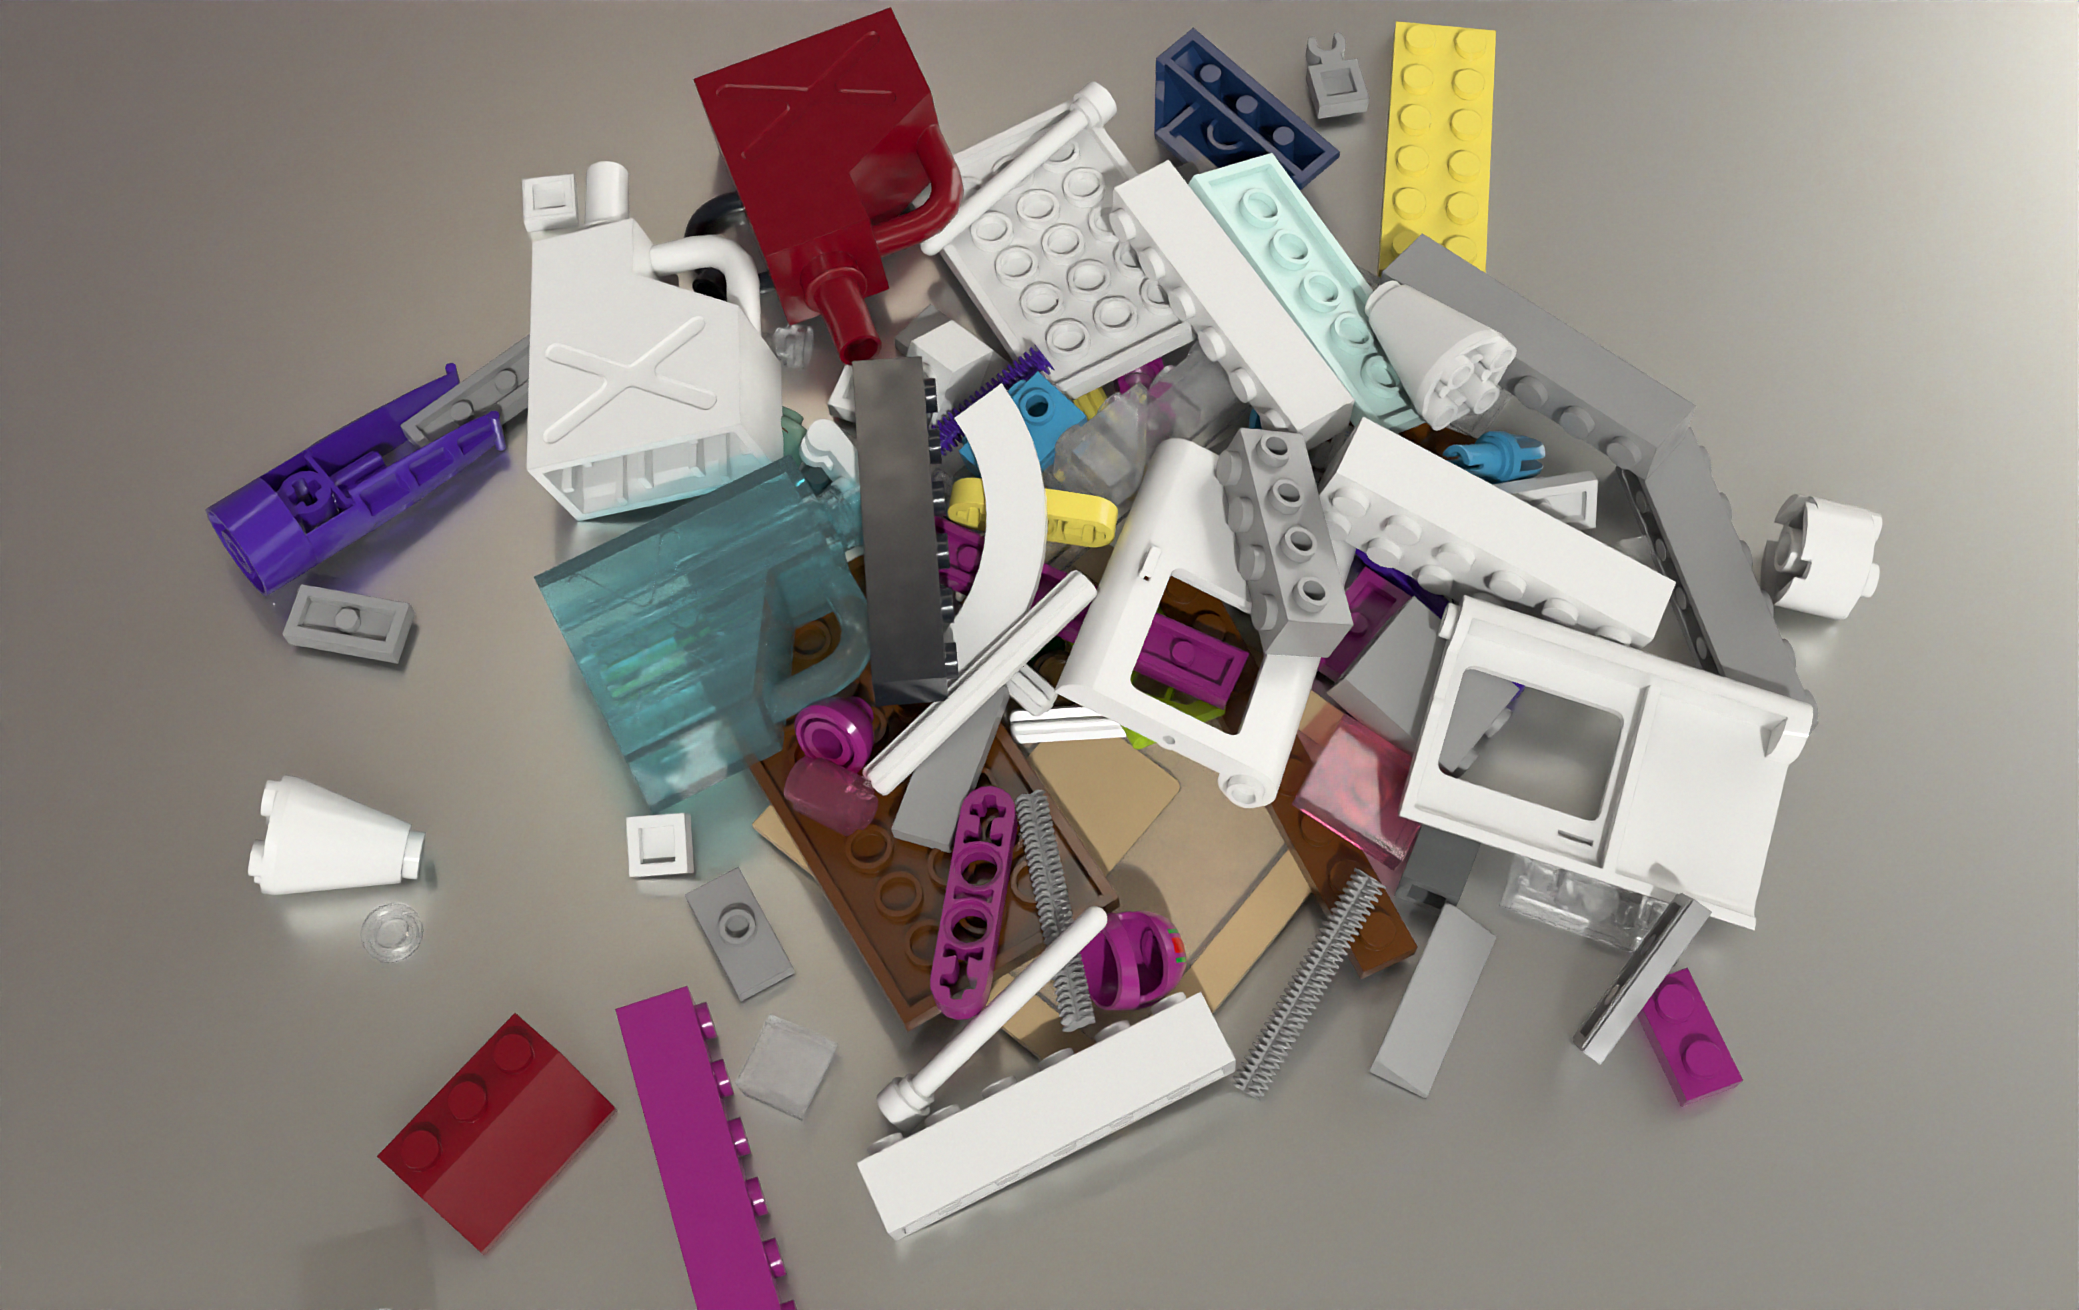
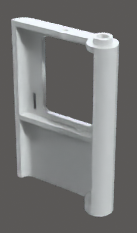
M1170 438L1162 441L1156 447L1097 588V596L1091 602L1054 692L1157 742L1158 745L1165 749L1173 750L1220 773L1217 779L1219 788L1235 805L1243 808L1266 806L1276 798L1321 657L1265 654L1237 735L1226 734L1137 690L1130 681L1132 671L1170 576L1251 615L1252 602L1247 581L1240 574V552L1235 532L1231 531L1228 524L1229 506L1224 485H1221L1217 478L1219 455L1191 441L1181 438ZM1331 539L1344 587L1356 548L1344 541Z
M1467 595L1462 596L1458 605L1448 603L1437 635L1447 640L1402 793L1398 816L1668 904L1671 903L1677 893L1679 895L1683 893L1712 911L1709 917L1749 930H1755L1757 918L1754 917L1755 904L1788 765L1799 756L1806 743L1813 719L1812 705ZM1475 669L1613 713L1619 718L1621 728L1598 816L1595 820L1581 819L1448 776L1441 772L1438 760L1464 671ZM1557 833L1588 842L1590 845L1558 835Z

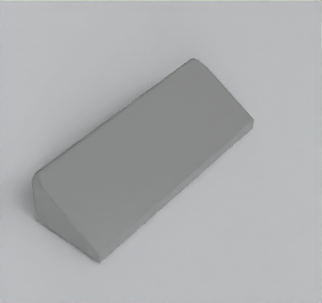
M1445 902L1369 1071L1425 1099L1430 1092L1497 939L1494 934L1458 907Z

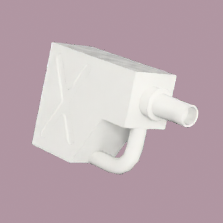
M609 161L592 164L586 172L584 225L576 232L532 242L526 470L577 521L784 478V449L781 416H783L781 362L761 337L760 281L754 259L738 242L719 235L690 236L654 245L634 218L629 219V173L627 169L618 163ZM707 267L720 270L726 278L727 302L680 288L677 273Z

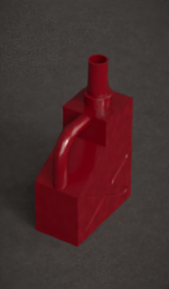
M891 7L693 79L719 152L788 325L792 326L821 315L839 358L844 364L852 366V361L875 359L882 349V342L864 298L890 289L881 258L921 244L941 233L958 214L964 195L961 172L940 130L931 90ZM931 183L932 190L927 201L915 210L898 216Z

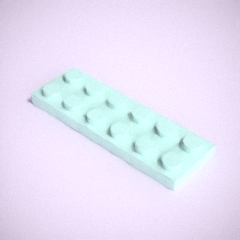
M1273 153L1194 175L1188 184L1354 398L1355 401L1350 417L1354 427L1357 426L1363 417L1396 434L1426 423L1417 413L1369 324V317L1365 313V304L1374 291Z

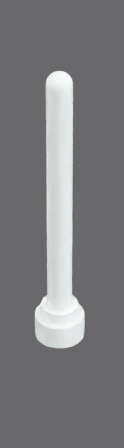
M1090 81L1073 96L1070 113L961 204L958 214L941 233L920 244L921 251L929 256L937 254L1082 129L1091 130L1094 126L1101 128L1117 114V106L1111 94L1095 81Z
M1097 906L1087 908L916 1075L909 1073L904 1078L895 1077L876 1097L878 1106L885 1117L902 1131H913L930 1114L929 1105L934 1101L933 1093L1106 926V912Z

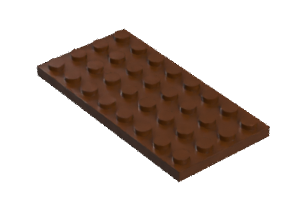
M864 554L686 649L681 652V655L905 1029L909 1032L941 1013L931 992L930 977L953 849L951 853H947L937 848L933 849L894 838L891 828L913 772L891 793L885 796L877 792L862 773L863 769L933 703L876 706L871 673ZM825 697H859L871 707L874 716L872 721L874 744L870 757L863 768L852 775H837L825 771L815 765L801 749L794 728L796 716L810 703ZM1000 722L975 790L987 786L1001 788L1011 796L1014 804L1017 797L1021 794H1031L1035 790L1046 791L1042 796H1047L1046 801L1049 803L1047 807L1050 809V812L1048 814L1052 817L1050 821H1052L1053 826L1051 828H1054L1055 831L1053 835H1055V842L1058 845L1056 848L1059 854L1057 855L1061 859L1059 861L1062 864L1060 869H1063L1064 873L1062 875L1065 878L1063 883H1066L1067 887L1065 890H1067L1068 896L1066 897H1069L1070 900L1068 904H1070V911L1073 914L1071 918L1075 921L1087 908L1092 906L1102 908L1106 914L1120 907L1119 896ZM987 808L986 815L979 817L983 832L981 841L992 844L990 831L993 819L999 817L997 808ZM1018 816V827L992 982L1040 955L1047 946L1044 944L1045 937L1042 936L1044 930L1041 929L1042 923L1039 921L1041 916L1038 915V911L1040 909L1036 907L1038 902L1035 901V897L1037 895L1033 892L1035 888L1032 887V883L1034 881L1030 878L1032 874L1029 873V869L1031 867L1027 864L1029 860L1026 859V846L1023 844V833L1020 830L1022 826L1019 825L1020 819ZM976 860L965 868L963 879L972 885H984L995 877L997 868L990 861ZM967 916L955 924L953 936L961 942H975L985 935L988 928L987 923L982 918ZM958 959L960 966L958 981L954 986H946L950 989L952 999H962L964 990L974 989L970 986L967 976L968 961Z

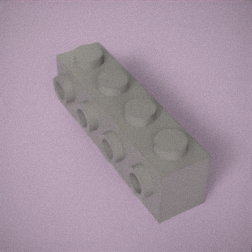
M1240 428L1228 448L1222 451L1219 456L1217 478L1219 483L1224 485L1229 506L1228 524L1231 531L1235 532L1240 552V574L1247 581L1250 593L1252 624L1259 631L1264 654L1328 658L1352 628L1353 621L1303 433Z

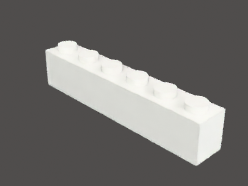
M1167 160L1114 187L1112 213L1109 215V220L1115 235L1121 242L1125 243L1128 241L1138 254L1139 262L1145 275L1151 281H1158L1168 294L1169 303L1175 315L1181 321L1188 320L1198 334L1199 343L1205 355L1213 362L1218 360L1229 375L1230 385L1236 396L1244 403L1249 402L1260 416L1263 430L1303 433L1308 451L1348 429L1355 401L1172 163Z
M1184 992L1168 996L1151 1007L1150 1010L1153 1016L1133 1026H1130L1128 1020L1114 1023L1095 1035L1096 1044L1074 1054L1072 1048L1060 1050L1046 1057L1038 1064L1040 1072L1020 1082L1017 1081L1015 1076L999 1080L981 1092L984 1100L962 1111L958 1104L945 1107L925 1119L924 1122L927 1128L905 1139L902 1133H895L867 1148L869 1157L857 1162V1166L888 1234L895 1241H898L1235 1072L1236 1059L1202 993L1199 992L1189 998H1186Z

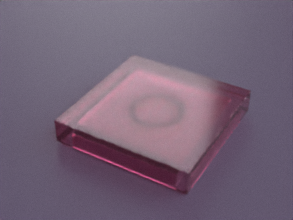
M1344 714L1335 725L1292 805L1393 871L1403 861L1421 823L1398 816L1399 804L1413 757Z

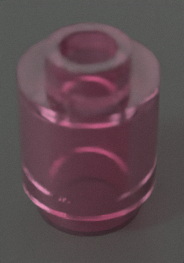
M808 756L801 758L790 771L784 787V797L793 803V808L796 812L844 836L851 835L857 829H865L874 818L878 808V798L874 796L875 789L872 787L871 780L824 757H818L815 760Z

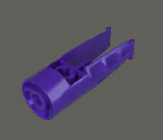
M454 363L446 364L445 370L447 375L422 385L352 421L205 509L207 517L222 544L243 574L264 596L270 595L353 542L374 531L464 470L465 467L494 445L499 451L506 449L499 412L491 411L443 435L388 467L385 465L382 457L408 441L400 425L460 383Z

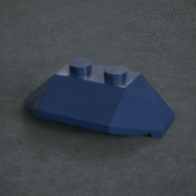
M1194 27L1156 58L1155 139L1183 164L1193 161L1199 172L1204 173L1273 153L1298 189L1302 190L1340 157L1338 149Z

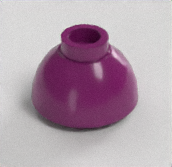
M855 696L847 698L825 697L816 700L803 708L796 716L794 726L796 738L805 755L821 769L837 775L855 774L863 768L873 748V712L863 699Z

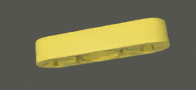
M963 478L953 484L948 516L957 525L968 529L986 531V499L982 478ZM1045 488L1048 518L1047 541L1084 547H1103L1113 542L1118 509L1111 501L1093 495Z

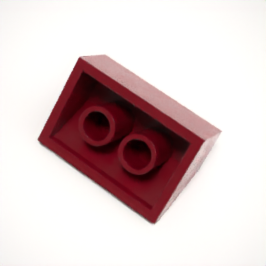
M514 1013L377 1157L479 1252L485 1255L617 1112V1109L560 1051L518 1014Z

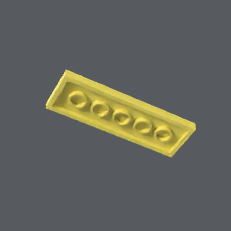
M1398 21L1395 23L1376 282H1381L1382 271L1422 233L1486 273L1496 30Z

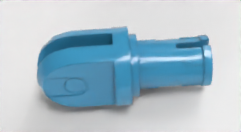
M1498 430L1482 434L1475 444L1449 446L1443 453L1446 457L1459 456L1458 459L1447 461L1492 485L1534 478L1541 473L1543 464L1535 459H1541L1546 456L1542 442L1524 435L1509 434L1506 431Z

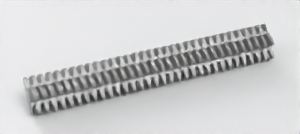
M1035 790L1031 794H1021L1015 800V804L1017 805V816L1020 819L1019 825L1022 826L1020 830L1023 833V844L1026 846V859L1029 860L1027 864L1031 867L1029 869V873L1032 874L1030 878L1034 881L1032 883V887L1035 888L1033 892L1037 895L1035 897V901L1038 902L1036 907L1040 909L1038 915L1041 916L1039 921L1042 923L1041 929L1044 930L1042 936L1045 937L1044 944L1047 945V948L1074 920L1071 918L1073 914L1070 911L1071 906L1068 904L1070 902L1069 897H1066L1068 892L1065 890L1067 888L1066 883H1063L1065 881L1064 876H1062L1064 874L1063 869H1060L1062 867L1061 862H1059L1061 859L1057 855L1059 851L1056 848L1058 846L1057 842H1055L1056 837L1053 835L1055 831L1054 828H1051L1053 826L1052 821H1050L1052 817L1048 814L1050 812V809L1047 807L1049 803L1046 801L1047 796H1042L1046 791ZM1079 953L1052 978L1055 981L1053 987L1057 988L1054 991L1055 995L1058 996L1056 1002L1060 1003L1057 1006L1061 1010L1059 1017L1063 1018L1060 1022L1062 1025H1065L1062 1031L1073 1032L1078 1028L1095 1023V1016H1093L1094 1013L1092 1012L1093 1008L1090 1005L1092 1002L1089 998V990H1087L1089 988L1087 983H1085L1087 979L1084 976L1085 972H1083L1084 965Z
M1355 868L1356 875L1350 876L1353 880L1347 881L1346 884L1349 887L1343 888L1345 895H1339L1341 902L1336 901L1334 903L1337 905V908H1331L1333 915H1327L1330 922L1324 921L1325 928L1319 929L1322 935L1315 936L1318 942L1312 941L1311 944L1315 949L1308 948L1307 951L1310 952V955L1303 956L1307 962L1300 961L1299 964L1303 969L1296 968L1300 976L1292 975L1295 982L1287 983L1291 988L1284 989L1288 996L1280 995L1284 1003L1276 1002L1280 1010L1273 1008L1272 1011L1276 1016H1268L1272 1023H1264L1269 1030L1260 1029L1264 1037L1257 1035L1256 1038L1260 1043H1252L1257 1050H1248L1253 1057L1245 1055L1244 1058L1249 1064L1241 1062L1240 1065L1243 1066L1245 1071L1237 1069L1236 1071L1241 1077H1232L1237 1082V1084L1231 1083L1232 1085L1260 1100V1096L1264 1097L1265 1095L1262 1090H1268L1269 1088L1266 1083L1273 1082L1270 1076L1277 1075L1273 1069L1280 1070L1281 1067L1277 1062L1284 1063L1282 1056H1288V1052L1285 1049H1292L1289 1042H1296L1293 1035H1300L1296 1028L1304 1029L1301 1022H1308L1304 1015H1312L1308 1008H1316L1311 1001H1320L1315 994L1323 996L1324 993L1320 988H1328L1323 981H1332L1327 974L1335 976L1336 973L1331 967L1339 969V965L1335 961L1343 962L1339 954L1347 955L1343 947L1351 948L1350 944L1346 941L1354 942L1355 939L1351 934L1359 935L1355 927L1363 928L1358 921H1367L1362 914L1370 916L1371 913L1366 907L1374 909V905L1370 900L1378 902L1374 894L1382 895L1378 887L1386 888V886L1359 869Z

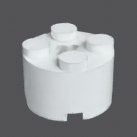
M1801 494L1791 495L1781 506L1773 522L1784 525L1778 542L1768 539L1766 542L1761 565V589H1765L1768 592L1774 606L1836 620L1846 619L1860 596L1871 597L1877 587L1880 568L1878 564L1872 563L1875 543L1882 529V516L1880 513L1861 507Z

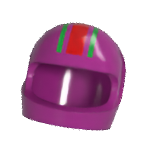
M1144 910L1108 913L1106 926L1079 953L1084 965L1083 972H1085L1084 976L1087 979L1085 983H1087L1089 988L1087 989L1089 990V997L1098 1007L1105 1010L1135 1011L1158 1003L1176 988L1186 968L1185 946L1175 925L1162 915Z

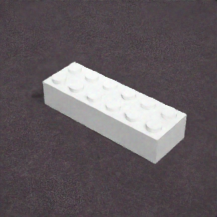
M1365 417L1360 420L1329 463L1317 487L1329 535L1332 540L1344 541L1365 552L1374 563L1387 568H1395L1416 579L1425 590L1438 595H1446L1460 602L1463 595H1467L1641 650L1654 639L1676 584L1675 581Z

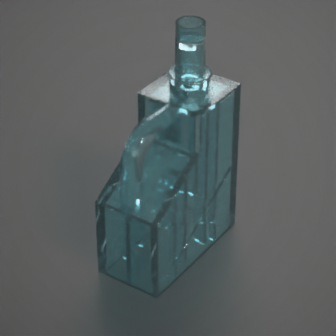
M789 454L534 576L653 815L782 751L786 719L799 713L814 701L831 697L860 677L869 663L871 657L867 599L851 574L845 552L857 546H864L860 484L843 492L837 485H832L830 490L815 496L793 457ZM834 612L842 631L840 642L834 652L821 662L791 676L796 629Z

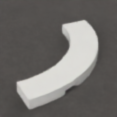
M1002 383L955 417L976 457L986 499V533L979 570L971 591L955 617L954 623H951L943 633L944 643L956 642L959 677L1030 611L1038 590L1045 560L1048 518L1047 496L1041 466L1033 439L1023 417ZM947 679V688L957 679Z

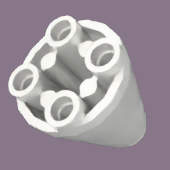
M1394 280L1380 285L1370 295L1365 304V313L1369 317V324L1417 413L1433 430L1438 431L1445 428L1451 422L1469 413L1471 410L1475 414H1481L1497 401L1500 390L1496 385L1517 352L1516 347L1501 333L1406 284L1400 285Z
M283 775L281 781L267 780L261 803V816H267L266 824L268 829L266 840L255 839L248 867V876H254V883L260 884L261 893L280 895L397 884L402 882V878L418 879L426 832L412 831V824L297 776Z

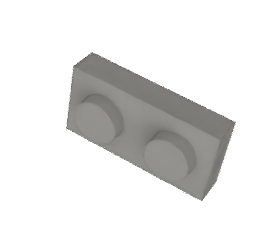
M301 584L282 635L288 644L398 664L415 612L410 603Z

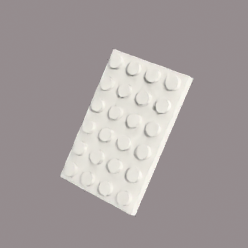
M1073 99L954 154L953 157L961 172L964 188L961 204L1069 114ZM1095 126L1091 130L1082 129L939 251L1012 360L1019 363V356L1025 360L1024 352L1030 355L1029 348L1032 347L1035 350L1034 345H1036L1055 369L1054 371L1048 367L1051 372L1050 375L1042 371L1046 379L1070 401L1198 338L1197 332L1188 320L1181 321L1175 315L1170 306L1168 294L1158 281H1151L1145 275L1140 265L1138 254L1128 241L1125 243L1121 242L1111 227L1109 215L1112 213L1113 188L1139 174L1103 127L1096 128ZM931 183L908 205L911 211L922 206L927 201L932 190Z

